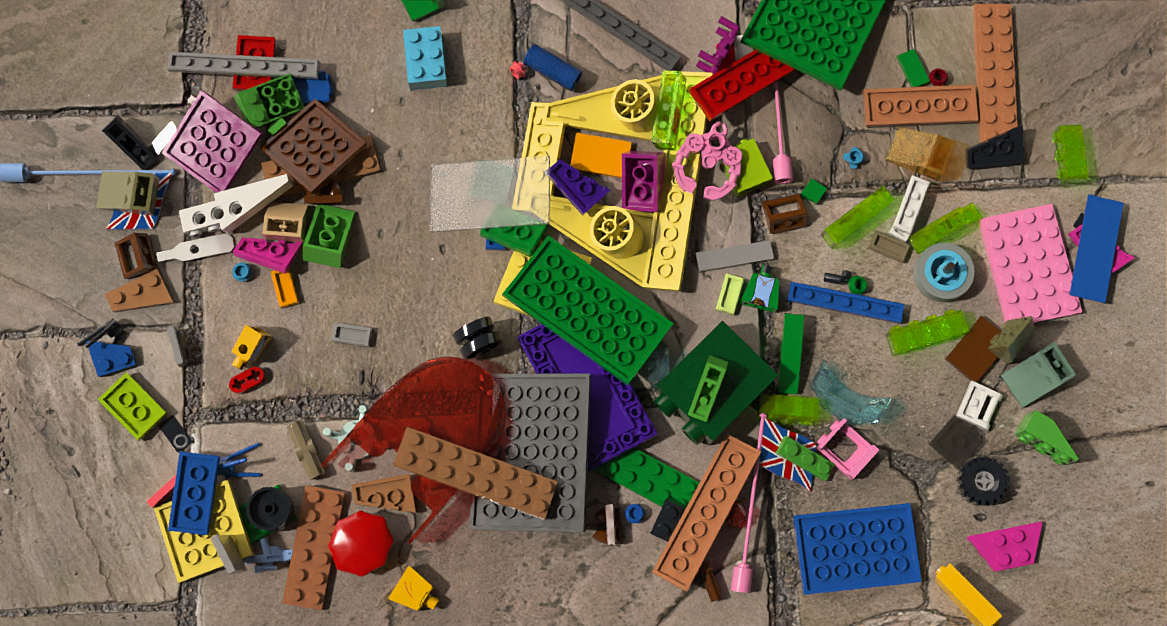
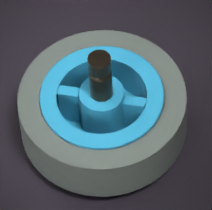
M938 243L927 248L919 256L915 263L913 274L916 286L924 296L937 302H949L959 298L970 288L975 270L971 257L964 249L951 243Z

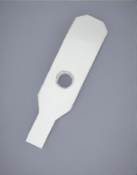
M228 234L182 242L171 250L157 252V260L162 262L177 259L185 262L217 254L230 253L234 248L233 238ZM194 247L199 248V252L196 254L192 252Z

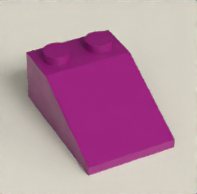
M628 151L622 153V208L635 211L659 212L665 176V152Z

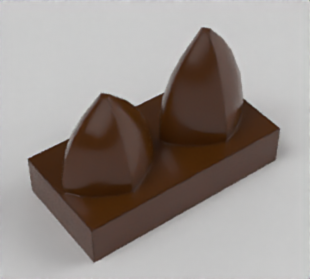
M332 180L326 188L325 195H323L322 187L313 196L306 191L304 204L345 203V196L342 195L339 184Z
M606 505V507L596 513L595 518L607 524V527L599 529L592 537L604 544L622 545L620 505Z

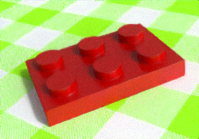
M238 35L236 55L274 57L276 38ZM233 75L232 89L234 91H244L271 81L272 77Z

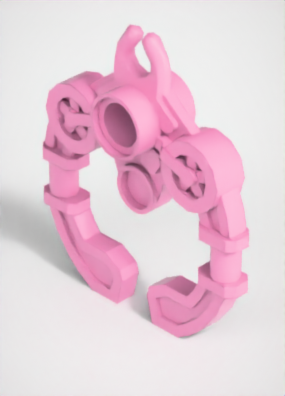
M720 121L713 124L709 133L703 135L692 133L688 135L679 151L677 150L675 163L672 164L679 187L682 191L692 194L696 188V182L684 175L685 166L682 165L684 158L688 159V153L696 154L701 152L702 165L705 169H712L722 159L723 163L730 167L728 173L731 175L729 181H725L724 186L721 188L708 186L704 189L703 198L710 201L721 199L732 189H736L737 178L741 175L740 160L742 159V153L738 148L732 147L727 140L728 128L725 123L722 124L723 132H717L716 128L721 125ZM711 140H717L720 146H712Z

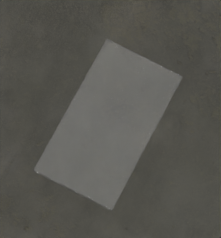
M550 156L431 165L430 232L550 224Z

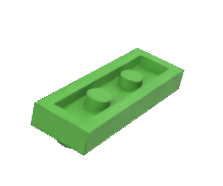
M788 436L783 437L776 451L777 455L822 481H827L835 465Z

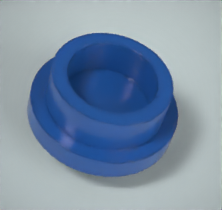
M631 504L625 510V517L630 523L637 524L644 518V509L638 504Z

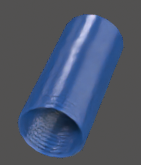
M533 44L530 47L523 61V64L544 77L546 76L568 91H572L576 87L582 76L581 70L538 44Z

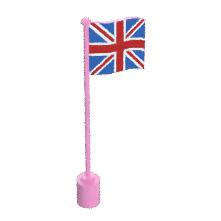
M761 413L759 416L761 417L757 449L762 453L754 469L743 561L738 563V567L734 566L731 584L732 591L751 593L753 569H750V565L746 564L759 465L775 475L794 481L805 487L808 491H811L812 474L777 455L776 451L784 436H788L813 452L816 451V444L811 440L778 426L767 419L765 413Z

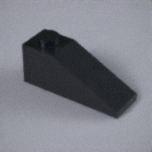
M118 114L103 128L102 132L142 170H146L158 159Z

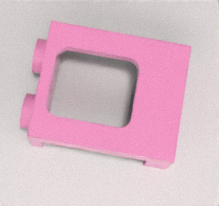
M843 418L841 421L836 420L830 426L832 431L828 435L823 434L817 441L819 445L816 449L830 462L834 463V466L847 478L852 480L879 449L875 445L871 446L846 423L847 420ZM838 430L842 431L857 445V450L846 462H842L826 447V443Z

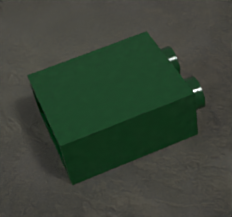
M722 320L656 385L654 391L659 396L653 402L667 417L670 418L676 412L686 422L681 430L695 445H699L703 440L710 445L778 377V374ZM710 355L727 361L728 364L710 414L705 422L689 416L688 412Z

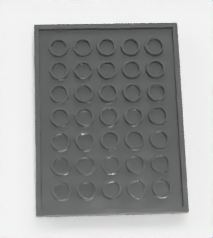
M477 374L473 451L555 480L557 485L545 520L471 494L469 530L585 533L591 374Z

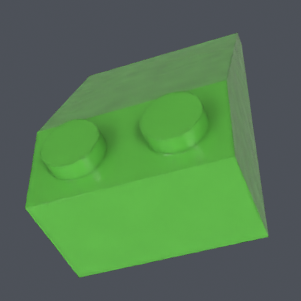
M318 203L303 245V260L341 268L355 211Z

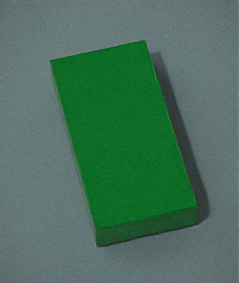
M915 49L897 55L898 63L910 87H921L930 82Z

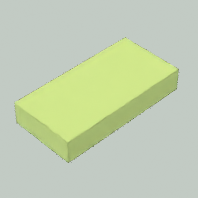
M726 273L716 311L734 316L744 278Z

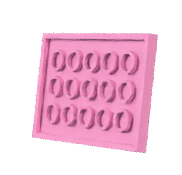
M1053 204L978 220L1005 322L1009 319L1032 316L1033 322L1038 323L1082 313L1079 298L1069 295L1073 276Z

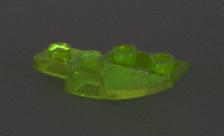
M972 202L940 217L913 234L908 240L917 254H920L930 246L942 243L949 239L950 236L979 222L983 217Z

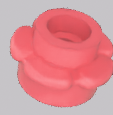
M514 61L513 65L509 67L513 76L517 79L525 77V66L521 62L517 63Z

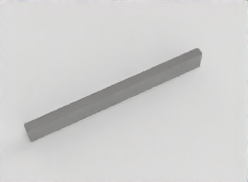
M169 52L167 70L169 72L281 77L290 73L292 78L318 80L320 61L317 59Z

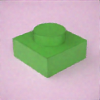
M282 118L275 120L269 126L268 132L271 137L287 124Z

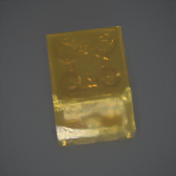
M899 126L886 161L939 181L944 175L956 141L939 134Z

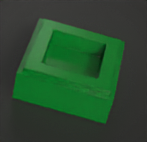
M811 178L800 195L816 205L827 188Z

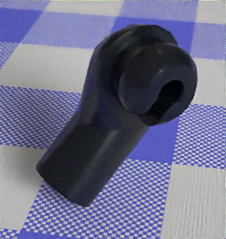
M843 270L842 275L825 273L824 282L846 284L850 281L852 273L847 270Z

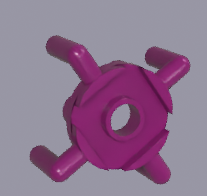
M723 16L720 17L718 23L729 28L731 31L729 32L718 27L716 34L723 37V39L717 45L716 53L712 56L701 50L698 54L699 58L713 65L711 67L700 60L698 61L696 67L706 73L715 74L719 71L727 54H729L737 41V34L740 30L739 25Z

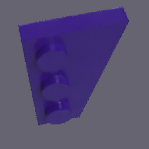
M560 159L545 172L546 176L582 216L610 191L607 187L597 184L595 180L587 178L579 173L577 169Z

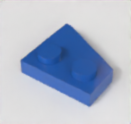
M95 342L88 348L98 377L137 365L131 346Z

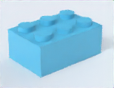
M441 27L403 30L410 90L447 87Z

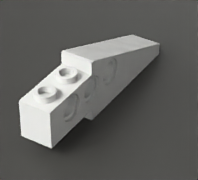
M285 174L214 193L215 201L179 210L183 232L191 237H199L203 232H217L221 228L222 231L228 234L294 186L293 180ZM242 207L241 213L236 215V210ZM224 212V216L218 219V215ZM206 217L205 222L200 224L201 218Z

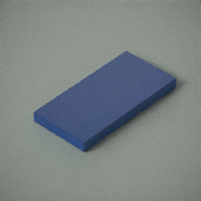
M179 452L168 531L209 535L220 456Z

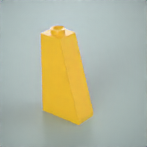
M951 563L946 567L944 565L936 571L935 581L974 626L1000 625L1002 615Z

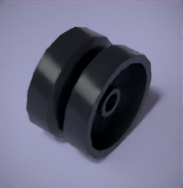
M490 317L474 320L452 334L456 344L463 345L460 352L464 360L481 356L501 344L502 340L498 332H491L494 324Z
M263 487L256 490L249 497L246 513L249 521L256 528L267 532H278L286 528L292 521L294 504L291 497L284 491L274 487ZM269 506H272V512L268 513L270 511Z

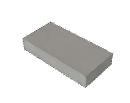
M334 322L331 342L370 348L373 328Z
M174 326L169 327L167 331L176 365L181 368L185 367L188 363L180 332Z

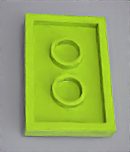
M127 372L97 399L138 441L168 414Z

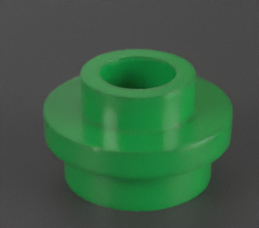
M861 276L851 277L848 282L849 290L856 295L862 294L867 288L866 280Z

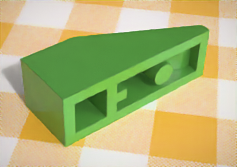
M709 355L688 412L689 416L707 421L727 369V361Z

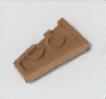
M158 269L104 294L114 313L142 307H155L162 304H175Z

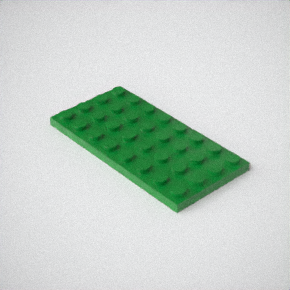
M549 235L502 293L505 299L626 385L630 384L674 324Z

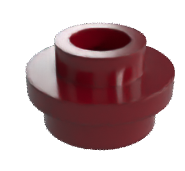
M940 68L932 70L929 74L930 83L933 86L945 85L948 80L945 70ZM935 76H939L941 80H936Z

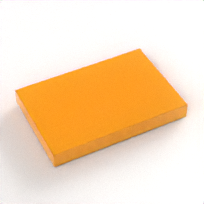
M576 132L570 166L579 172L622 179V153L630 151L632 142Z

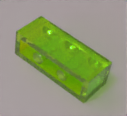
M1082 124L1058 126L1052 133V141L1056 146L1054 157L1055 161H1058L1057 178L1060 179L1061 185L1083 184L1089 179Z
M760 394L758 396L757 419L761 420L760 414L765 413L767 419L772 422L781 421L783 425H793V422H800L801 426H812V423L818 421L819 398Z

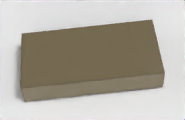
M875 231L868 249L903 263L911 245Z

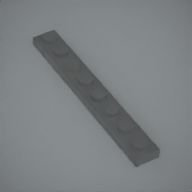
M560 0L669 73H671L681 59L679 54L597 0Z

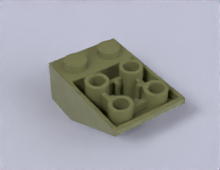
M102 171L96 209L154 216L160 179L151 173Z
M1032 316L1007 320L1002 326V332L999 335L996 334L991 339V345L988 349L1004 363H1012L1035 334Z

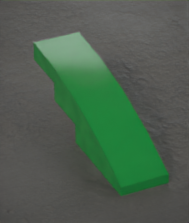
M784 313L778 393L797 394L804 324V315Z

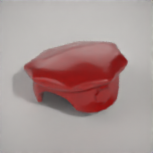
M358 511L337 522L328 547L338 570L364 577L386 563L393 545V537L384 517Z

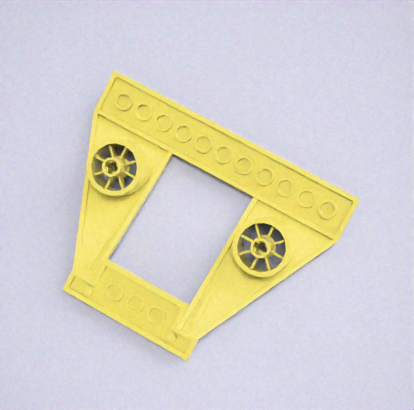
M676 71L644 80H628L616 87L552 103L531 102L512 210L535 214L644 289L681 292L702 154L701 152L696 154L688 153V159L684 158L682 163L685 166L684 175L696 182V188L692 194L682 191L679 187L672 164L675 163L677 150L679 151L688 135L692 133L705 134L708 118L689 93V89L712 76L713 73ZM650 97V103H645V100ZM623 106H627V108L624 111H622ZM676 106L680 109L677 135L672 129L674 127ZM631 113V119L625 118L627 114ZM565 127L665 144V176L659 212L652 214L616 206L595 204L582 216L568 199L553 196L555 184L546 176L545 172L560 159ZM630 223V230H625L624 227ZM605 232L606 235L602 238L601 234ZM628 234L626 239L623 241L622 238L624 237V235ZM608 239L611 240L610 247L603 245ZM617 241H621V242H622V243H620V244H618V245L615 246V242H617Z

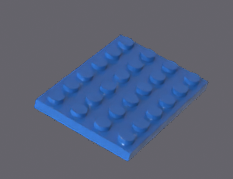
M910 503L793 516L803 595L922 582Z

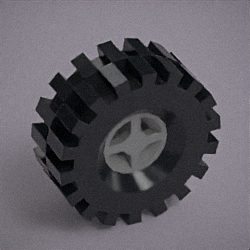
M988 456L976 457L962 466L963 468L959 470L958 474L960 475L956 482H959L957 488L961 490L962 493L960 495L962 498H967L966 501L968 503L972 502L974 506L984 507L998 503L1002 500L1001 498L1006 496V490H1009L1010 485H1007L1010 477L1006 476V473H1008L1007 469L1004 470L1002 468L1004 465L1001 462L997 463V459H990Z

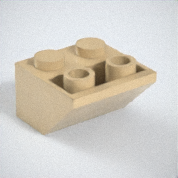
M271 202L264 215L262 234L266 240L304 242L308 205Z

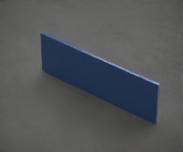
M1088 194L1069 295L1106 303L1120 220L1122 218L1123 202Z

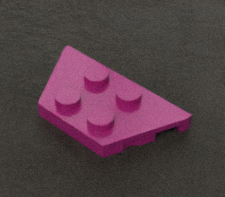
M1042 522L967 536V540L974 545L979 555L987 561L988 566L993 572L1034 564Z

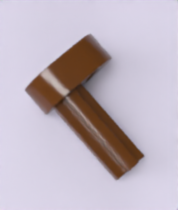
M709 560L703 562L696 576L701 574L711 602L722 599L712 572L714 570L713 563Z

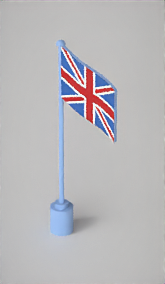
M1 163L0 181L26 182L30 175L102 174V171L155 174L160 180L154 216L114 211L106 230L153 229L160 215L165 190L171 176L176 174V170L172 168V170L30 171V168L25 163Z

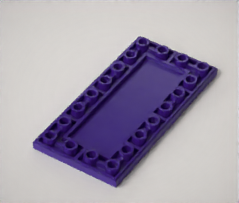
M542 324L517 336L536 374L592 375L588 471L603 465L658 435L630 384L626 385Z

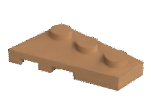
M410 474L351 484L355 505L416 513Z

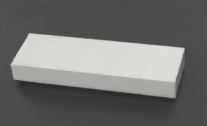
M912 175L892 226L893 229L911 234L929 187V181Z

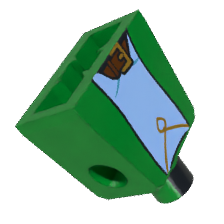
M763 265L760 274H752L740 305L772 313L777 311L779 279L771 277L773 267Z

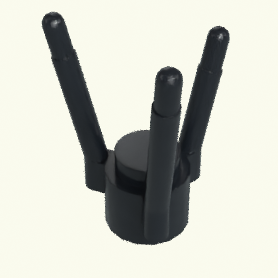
M112 318L102 327L78 342L77 346H81L92 339L85 346L89 348L105 334L111 338L115 336L112 344H117L118 340L123 336L121 331L124 328Z

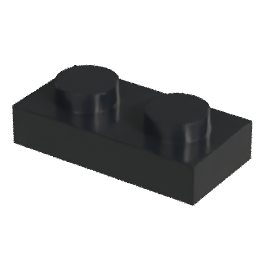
M666 497L650 534L668 542L684 505Z

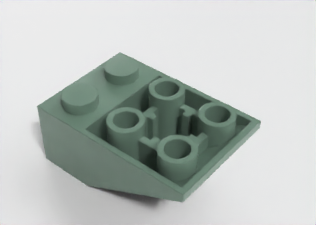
M1054 342L1000 376L1023 408L1076 376V373Z

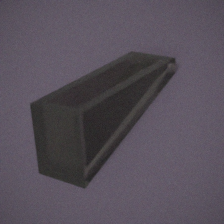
M170 122L149 146V149L156 156L162 153L177 127Z

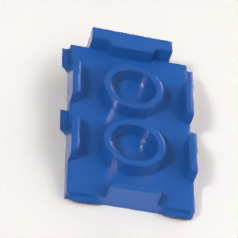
M325 70L319 71L318 80L292 78L304 106L314 99L320 103L329 102L330 97H334L331 76L326 74Z

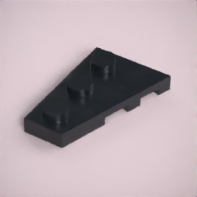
M1019 125L967 148L966 168L1024 163L1023 126Z

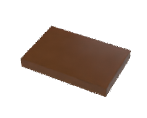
M981 315L945 360L970 381L977 383L997 358L988 348L991 345V339L996 334L999 335L1001 331Z

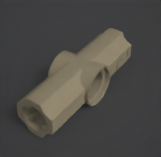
M301 420L287 426L294 443V451L299 461L302 462L309 480L311 481L325 475V470L318 457L319 452L313 439L310 438L304 422Z

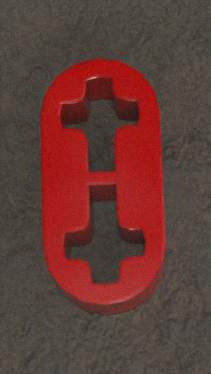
M259 367L249 368L231 378L229 388L236 394L245 393L262 384L265 380V373ZM253 372L260 373L257 381L255 379L248 380L254 376ZM237 380L239 382L246 381L241 384V389L234 388Z

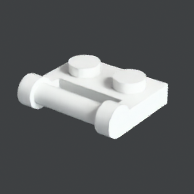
M971 381L956 417L988 431L990 420L998 401H1001L1003 395ZM989 396L991 398L983 419L980 420L978 416L986 397Z

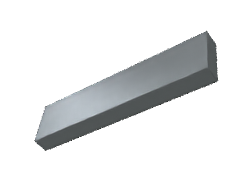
M770 240L697 252L695 254L699 272L774 259Z

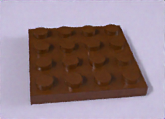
M314 99L281 130L267 140L260 149L313 196L367 147V143L320 102Z

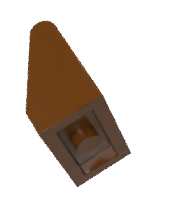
M799 194L762 201L770 234L807 226V212ZM794 202L797 204L798 210L771 215L769 209Z
M134 232L114 243L124 279H130L158 269L147 233ZM128 244H132L138 266L132 271L129 269L123 247Z

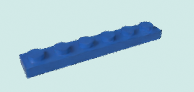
M796 282L790 283L787 302L900 324L902 321L904 304Z

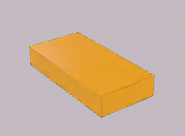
M290 267L286 274L276 270L270 271L280 308L299 304Z

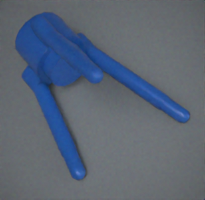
M260 443L222 457V460L219 462L218 475H225V478L260 477V473L232 472L235 471V465L247 462V458L235 461L232 459L260 446Z

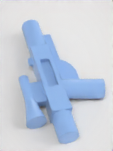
M268 537L260 539L264 555L245 558V563H263V566L254 567L255 574L262 571L277 570V566H273V562L287 563V561L291 560L293 549L281 550L277 546H270Z

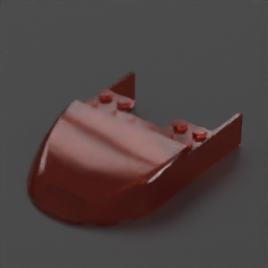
M438 357L427 360L411 369L393 384L373 404L371 409L325 459L321 466L329 468L352 441H355L372 457L382 456L389 447L398 452L407 427L490 457L502 439L506 423V404L501 389L486 370L469 360L458 357ZM420 475L415 477L411 483V491L431 509V515L407 541L408 544H413L456 496L460 491L459 489Z

